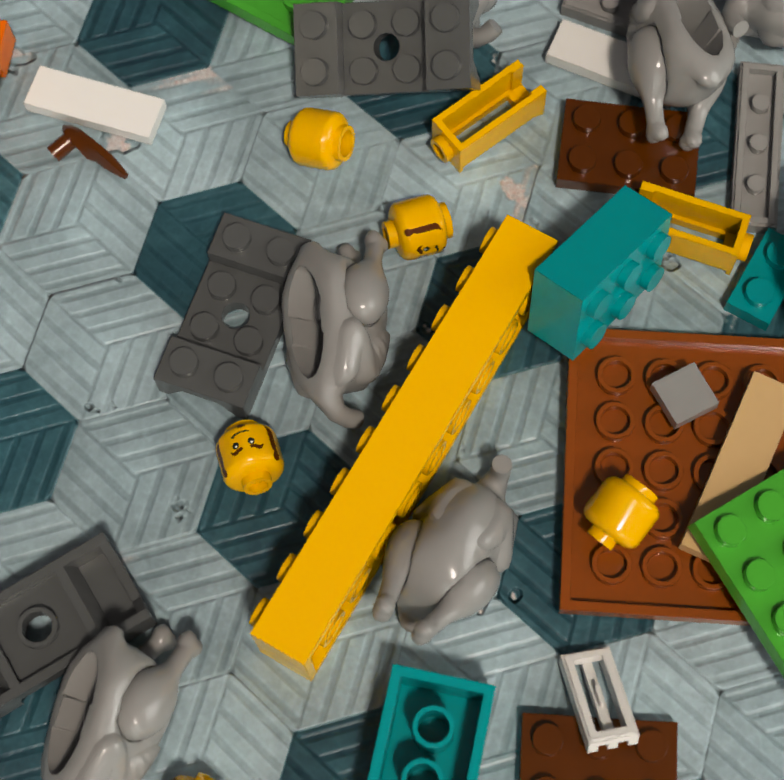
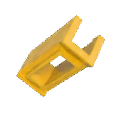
M516 60L480 85V90L470 92L432 119L431 147L442 162L447 163L450 161L459 173L463 171L464 166L529 120L544 114L547 91L540 85L530 93L522 85L524 65L519 60ZM506 101L512 106L511 109L461 143L457 139L459 134Z
M646 181L642 182L639 194L672 214L671 223L724 240L723 244L669 227L668 235L671 237V243L667 252L725 270V274L730 275L737 259L746 261L754 239L753 234L746 232L752 215Z

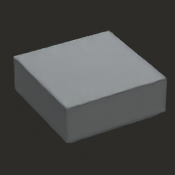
M695 362L653 382L650 387L651 392L674 430L716 409L719 405L718 399Z

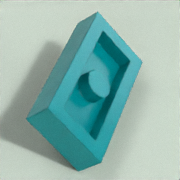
M770 228L767 229L723 309L764 331L767 330L784 299V235Z

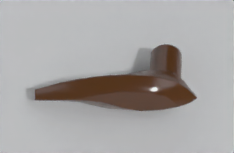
M63 125V134L47 147L58 161L62 160L74 148H77L86 159L97 162L106 170L123 179L128 177V173L111 153L76 126Z

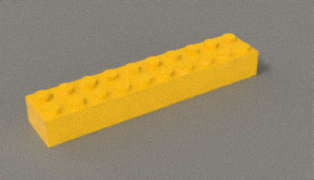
M508 214L499 229L492 226L488 230L479 249V252L483 255L475 268L468 265L462 272L455 291L459 292L451 307L444 304L438 311L431 326V330L435 333L427 346L419 344L414 350L406 367L410 374L402 387L395 384L388 392L381 407L385 414L378 426L374 428L370 425L361 436L356 447V452L360 455L350 470L344 467L335 478L330 489V494L334 497L325 512L317 510L308 522L303 534L307 538L298 556L291 553L282 564L276 578L281 583L271 600L264 597L252 613L249 624L253 626L250 635L260 652L312 682L382 565L389 537L397 526L410 518L527 322L530 312L534 270L558 248V240Z

